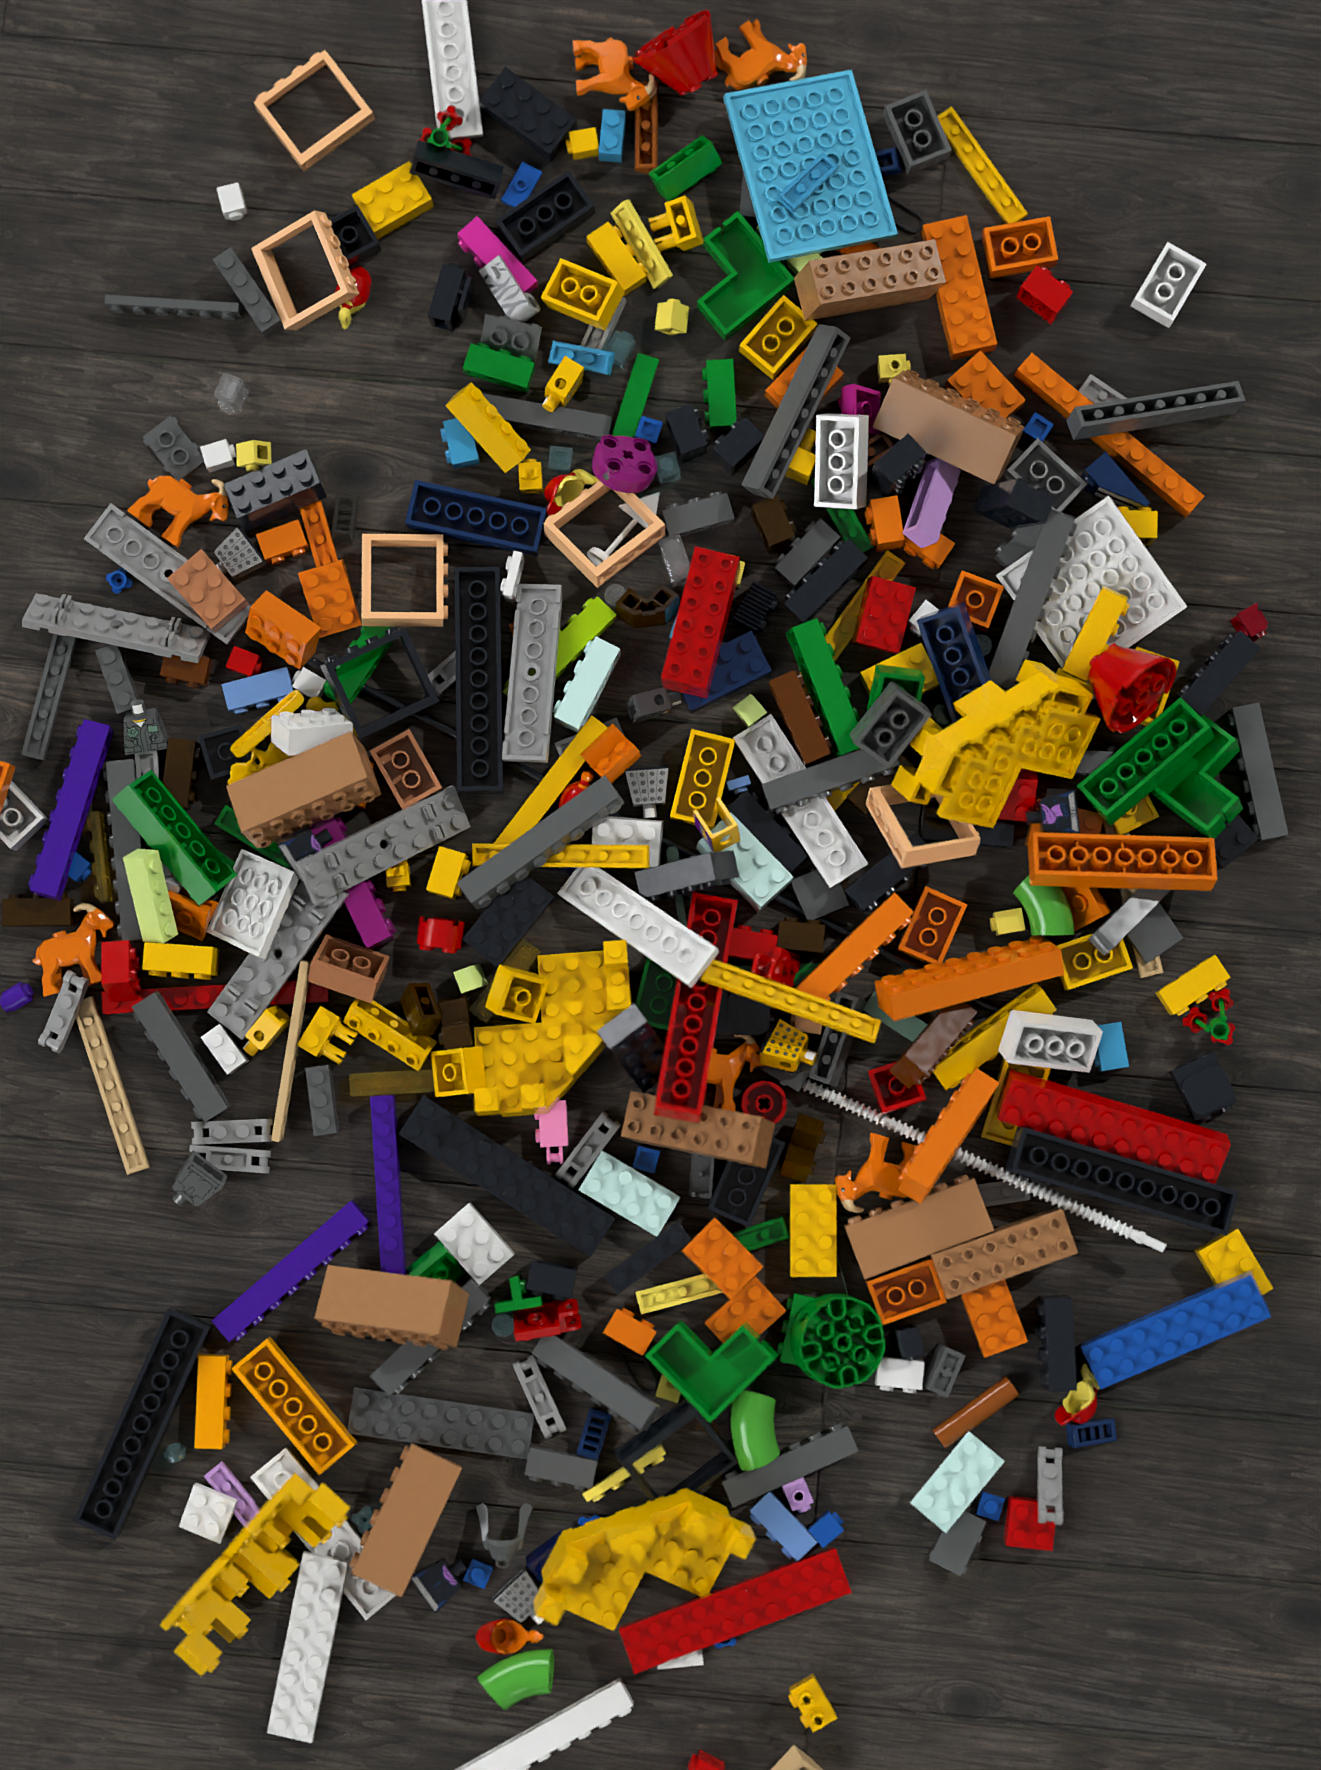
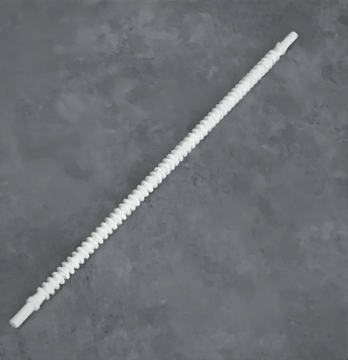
M808 1079L802 1086L804 1092L809 1090L810 1094L815 1093V1096H821L822 1100L828 1099V1103L833 1101L834 1105L839 1104V1107H845L846 1111L852 1110V1114L857 1112L858 1116L863 1115V1118H869L870 1122L876 1121V1125L881 1123L882 1127L887 1126L888 1130L893 1129L894 1133L900 1132V1136L905 1134L906 1138L911 1137L912 1141L918 1140V1144L923 1143L926 1138L925 1131L921 1133L919 1128L914 1130L912 1125L908 1127L907 1123L901 1124V1120L895 1121V1117L890 1119L888 1114L884 1116L881 1112L877 1113V1109L873 1111L870 1106L866 1108L864 1103L860 1105L859 1101L853 1102V1098L847 1099L846 1095L842 1097L840 1092L836 1094L835 1090L829 1091V1087L825 1089L822 1084L818 1086L816 1081L811 1083V1079ZM959 1148L953 1156L955 1161L959 1159L960 1163L966 1162V1166L972 1165L973 1169L977 1167L979 1172L984 1170L985 1174L990 1173L991 1177L996 1176L997 1180L1003 1179V1183L1008 1181L1010 1186L1014 1184L1015 1188L1021 1187V1191L1027 1190V1194L1032 1192L1034 1197L1038 1195L1040 1196L1039 1199L1045 1198V1201H1051L1052 1205L1058 1204V1208L1064 1207V1211L1069 1209L1070 1213L1075 1212L1076 1216L1082 1215V1219L1088 1218L1089 1222L1095 1221V1225L1100 1223L1101 1227L1106 1226L1107 1230L1112 1229L1113 1233L1119 1232V1236L1124 1234L1126 1239L1130 1237L1136 1243H1143L1162 1253L1166 1247L1165 1243L1145 1235V1232L1132 1229L1133 1226L1127 1227V1224H1121L1120 1220L1116 1222L1114 1217L1109 1219L1107 1214L1103 1216L1102 1212L1096 1213V1209L1090 1210L1089 1206L1083 1207V1203L1079 1205L1077 1200L1072 1202L1071 1198L1066 1199L1065 1195L1059 1196V1192L1055 1194L1052 1189L1048 1191L1046 1186L1041 1188V1184L1035 1185L1034 1181L1029 1182L1028 1178L1024 1180L1021 1175L1017 1177L1014 1173L1011 1174L1008 1171H1004V1167L998 1168V1164L993 1166L991 1161L987 1163L986 1159L980 1160V1156L974 1157L973 1153L969 1155L967 1150L962 1152L961 1148Z

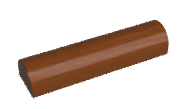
M647 81V82H641V83H642L643 85H647V84L649 83V81ZM657 81L655 82L656 94L646 104L635 109V170L643 174H648L658 167Z
M1004 1376L934 1427L932 1431L946 1449L967 1434L968 1431L974 1429L1018 1397L1019 1393L1008 1378Z

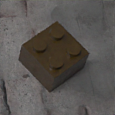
M777 494L774 496V499L767 498L753 504L751 508L752 518L768 554L791 545L796 536L795 532H797L792 519L789 521L787 519L786 512L788 510L784 500H779Z
M784 917V921H779L776 947L790 952L821 955L823 953L825 925H820L821 921L807 919L806 923H799L798 918Z

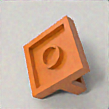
M613 723L580 754L600 778L605 775L611 784L625 772V769H628L641 757L637 747Z
M1062 887L1071 909L1074 931L1111 912L1098 888Z
M182 888L179 893L169 890L168 894L177 931L203 941L207 933L208 923L214 915L218 902L207 899L199 906L190 897L185 888Z

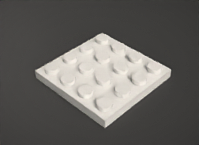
M241 849L233 867L237 876L226 884L206 932L265 959L299 879L294 871Z

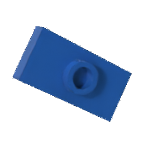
M522 162L501 201L512 208L531 196L542 176V172Z

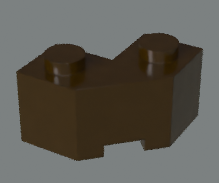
M662 584L647 599L628 588L615 603L617 618L634 629L665 625L677 613L680 607L678 594Z
M466 995L439 1000L438 1009L442 1017V1031L438 1032L440 1045H444L445 1050L472 1046L473 1036L470 1028L471 1020Z
M798 1114L779 1175L806 1183L809 1174L813 1175L817 1162L813 1161L818 1143L823 1144L826 1136V1131H823L825 1121Z

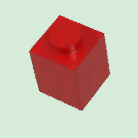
M234 646L226 667L231 671L251 677L261 673L263 663L259 655Z

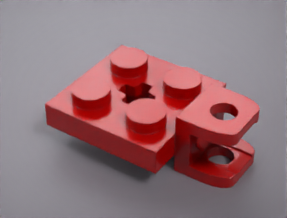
M774 946L771 957L756 954L751 973L794 988L793 981L795 974L800 968L801 956Z
M577 1299L544 1302L542 1306L513 1310L515 1340L529 1341L539 1337H552L561 1334V1331L563 1333L580 1329L582 1323L580 1314H577L579 1312Z

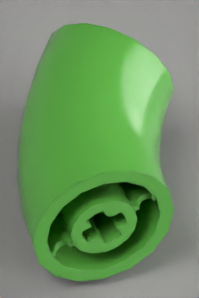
M1028 875L1014 890L1013 894L1020 901L1027 914L1031 935H1074L1072 913L1062 887L1030 886V877Z
M742 1391L731 1403L732 1441L740 1468L744 1471L763 1467L775 1460L780 1454L774 1430L776 1400L749 1391Z
M537 1649L509 1656L486 1669L477 1679L489 1695L504 1710H507L525 1698L541 1694H551L554 1676L553 1649Z

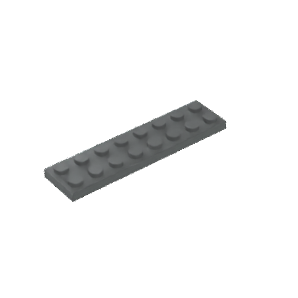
M354 1387L348 1432L362 1436L528 1460L534 1413L401 1393L396 1395L394 1392L388 1396L381 1390Z

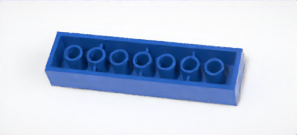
M1250 1270L1082 1342L1081 1348L1100 1389H1103L1270 1318L1271 1312Z

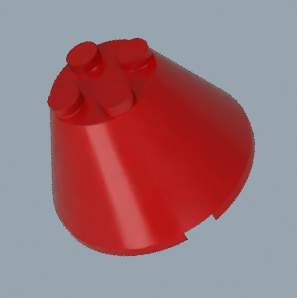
M708 9L684 19L685 22L679 28L675 29L672 26L650 40L635 52L637 57L632 56L633 61L681 96L689 91L692 93L702 86L701 82L704 80L709 81L718 75L716 71L711 14Z
M1112 643L1101 655H1095L1090 660L1089 665L1091 668L1088 679L1107 727L1112 732L1124 733L1141 724L1158 708L1159 704L1156 702L1163 693H1169L1176 677L1177 668L1170 658Z

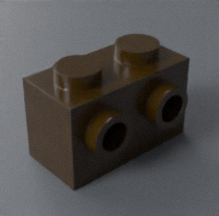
M409 983L400 1002L412 1036L433 1035L436 1028L440 1025L442 1017L430 983Z

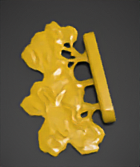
M294 690L285 696L233 743L230 750L236 757H243L250 751L252 754L251 760L248 762L235 763L231 766V778L228 780L229 785L295 756H288L272 742L265 752L256 749L255 746L268 735L271 737L272 716L280 715L281 712L293 713L302 705L304 697L298 690ZM312 697L306 705V710L322 711L323 708H334L338 712L339 709L335 701L326 703L320 697ZM256 758L260 761L259 765L255 763Z

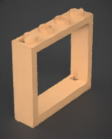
M326 50L321 53H315L308 63L304 66L296 67L289 77L278 80L274 84V88L268 92H262L254 102L257 111L303 171H306L375 120L371 109ZM326 64L361 110L301 154L267 110V107Z
M313 211L251 248L284 329L296 331L359 295L355 285L356 280L348 268V260L342 254L339 247L340 241L332 230V222L328 220L324 212ZM314 225L340 290L298 314L272 249Z
M599 480L591 488L584 489L575 500L567 502L558 513L550 515L543 523L544 535L597 588L665 536V524L634 493L615 491L649 526L598 566H595L559 528L611 489Z
M362 534V626L443 627V619H448V606H443V598H448V584H443V577H448V563H443V556H448V543L443 542V535ZM371 546L436 547L437 612H371Z
M892 785L869 789L866 806L901 868L976 855L981 839L979 833L970 823L950 819L948 820L959 839L912 847L889 805L909 801ZM932 794L930 798H936L939 805H941L944 796Z

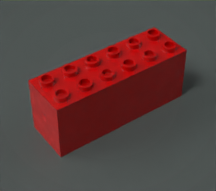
M695 546L661 677L664 689L708 699L741 570L740 557Z

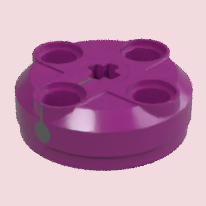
M604 435L595 448L592 457V469L598 480L607 487L618 492L637 493L649 487L657 472L658 462L654 453L650 450L651 446L647 440L628 436Z

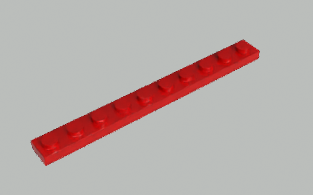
M286 981L270 1005L294 1004L297 981ZM309 982L306 1003L329 1002V988ZM226 985L141 989V991H138V1000L110 1002L106 992L103 991V1014L132 1013L134 1011L132 1006L158 990L171 1011L210 1009Z

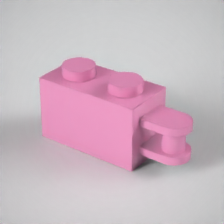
M559 1100L549 1113L535 1115V1120H539V1129H535L536 1143L540 1142V1147H546L547 1165H551V1162L563 1164V1146L569 1145L567 1101ZM559 1146V1153H551L550 1147Z

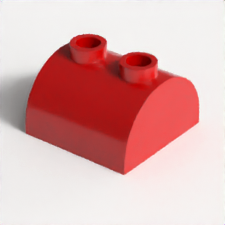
M896 1062L868 1071L872 1089L882 1115L926 1101L921 1084L918 1086L915 1083L909 1089L889 1072Z

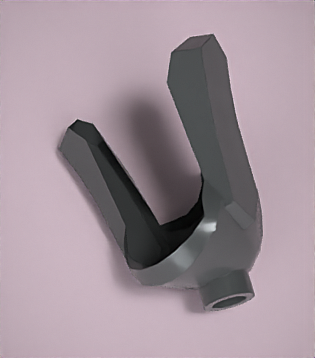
M481 1503L475 1507L480 1520L484 1549L489 1550L491 1557L496 1560L497 1567L506 1568L509 1566L510 1560L515 1557L517 1550L522 1548L525 1529L534 1506L525 1503L520 1508L517 1539L509 1540L508 1536H501L499 1541L488 1539L490 1534L488 1529V1508L484 1503Z

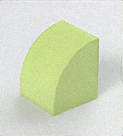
M751 694L732 707L748 728L767 715L766 710Z
M481 964L472 965L453 972L461 994L488 985Z

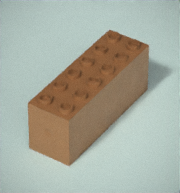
M935 239L810 260L794 278L805 321L928 300L946 283Z
M903 370L896 375L891 382L872 427L899 440L909 433L926 453L995 484L1003 476L1025 428L1020 425L1021 422L1011 417H1008V419L1002 417L1000 412L993 408L985 409L979 406L980 403L974 399L967 398L966 400L960 397L959 393L953 389L945 390L939 387V383L934 380H924L918 377L919 374L912 370Z
M351 731L226 786L241 833L257 849L268 847L280 837L307 826L311 828L317 822L329 820L340 812L350 811L356 805L370 802L375 797L381 795L366 749Z
M631 1091L621 1134L622 1137L639 1143L766 1169L775 1123L762 1117L708 1106H702L699 1123L655 1116L653 1114L656 1096Z
M965 1174L953 1179L955 1183L948 1186L945 1182L933 1186V1191L928 1193L922 1204L917 1203L913 1199L905 1202L903 1199H898L889 1203L891 1207L882 1210L881 1207L869 1210V1215L861 1218L860 1214L848 1218V1223L844 1224L864 1279L994 1231L975 1179L973 1177L968 1178V1175Z
M1054 1207L995 1228L994 1231L928 1256L932 1259L944 1296L949 1299L1077 1254L1078 1251L1063 1209Z
M328 1265L315 1319L322 1323V1327L332 1329L331 1332L336 1335L344 1336L345 1333H352V1336L357 1338H365L367 1335L372 1336L373 1339L378 1341H385L386 1338L393 1339V1342L406 1344V1341H411L417 1346L427 1347V1344H433L435 1348L447 1350L448 1347L457 1348L469 1294L448 1280Z
M411 1443L410 1447L405 1446L400 1456V1459L403 1460L401 1467H395L390 1477V1481L393 1484L390 1489L385 1488L380 1499L383 1505L380 1510L375 1509L370 1520V1524L373 1526L370 1532L365 1530L359 1544L363 1547L360 1553L355 1552L349 1565L352 1567L351 1574L402 1597L462 1469L461 1465L414 1443Z

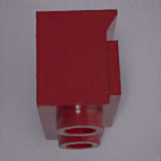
M1258 603L1244 609L1236 617L1229 620L1236 633L1242 631L1253 642L1267 634L1265 629L1268 628V621L1262 611H1258Z

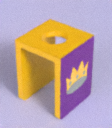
M720 797L716 798L718 814L727 828L715 834L711 833L696 809L693 810L695 826L712 852L722 851L741 841L738 825ZM730 835L726 841L720 842L723 837Z

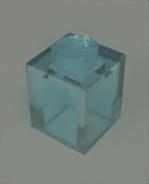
M615 330L604 350L615 353L613 364L622 369L636 346L635 340H633L634 337L626 331L620 333Z
M675 452L654 457L659 484L681 478Z

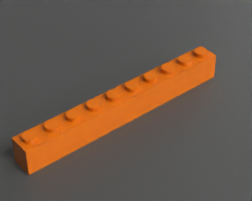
M1033 353L1027 357L1014 375L1066 419H1068L1075 407L1093 404ZM1127 431L1089 437L1185 518L1204 497L1202 493Z

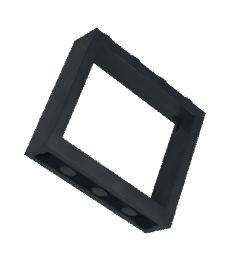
M395 626L385 631V636L378 638L375 635L365 640L366 645L358 647L357 644L345 649L346 654L340 657L334 654L326 658V663L320 666L342 714L353 723L352 733L357 739L368 736L439 702L406 627L398 629ZM400 638L426 696L361 727L334 668Z
M686 1398L652 1423L647 1431L643 1430L615 1451L622 1466L651 1501L656 1500L660 1496L633 1463L694 1417L722 1452L667 1492L664 1497L673 1495L685 1488L699 1493L738 1463L735 1455L720 1435Z

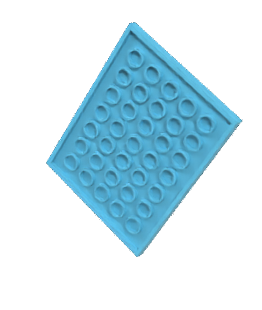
M852 70L724 94V103L768 263L897 237L898 232ZM823 152L839 169L792 214L776 199L777 195Z

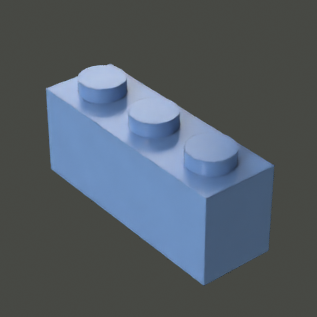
M287 667L221 684L228 711L231 713L235 712V715L247 713L248 709L257 707V709L267 708L271 702H280L285 696L295 690L292 687V677Z
M772 1491L763 1494L749 1507L752 1513L750 1518L758 1526L762 1523L767 1529L766 1535L774 1543L777 1540L783 1546L782 1552L790 1560L793 1557L796 1561L800 1560L817 1543V1540Z

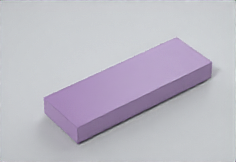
M223 1461L204 1476L214 1490L238 1500L233 1514L244 1527L261 1510Z

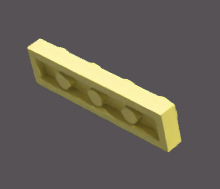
M624 200L611 212V215L627 243L634 251L636 259L646 268V276L654 289L659 288L673 275L630 200Z
M704 1274L636 1291L635 1293L640 1312L645 1314L722 1292Z
M660 1444L633 1464L642 1474L644 1472L643 1468L647 1465L652 1464V1466H655L662 1462L666 1451L662 1444ZM622 1467L594 1484L592 1489L587 1488V1491H583V1496L587 1502L591 1499L593 1502H596L605 1496L604 1492L612 1487L613 1490H616L624 1485V1479L631 1475Z

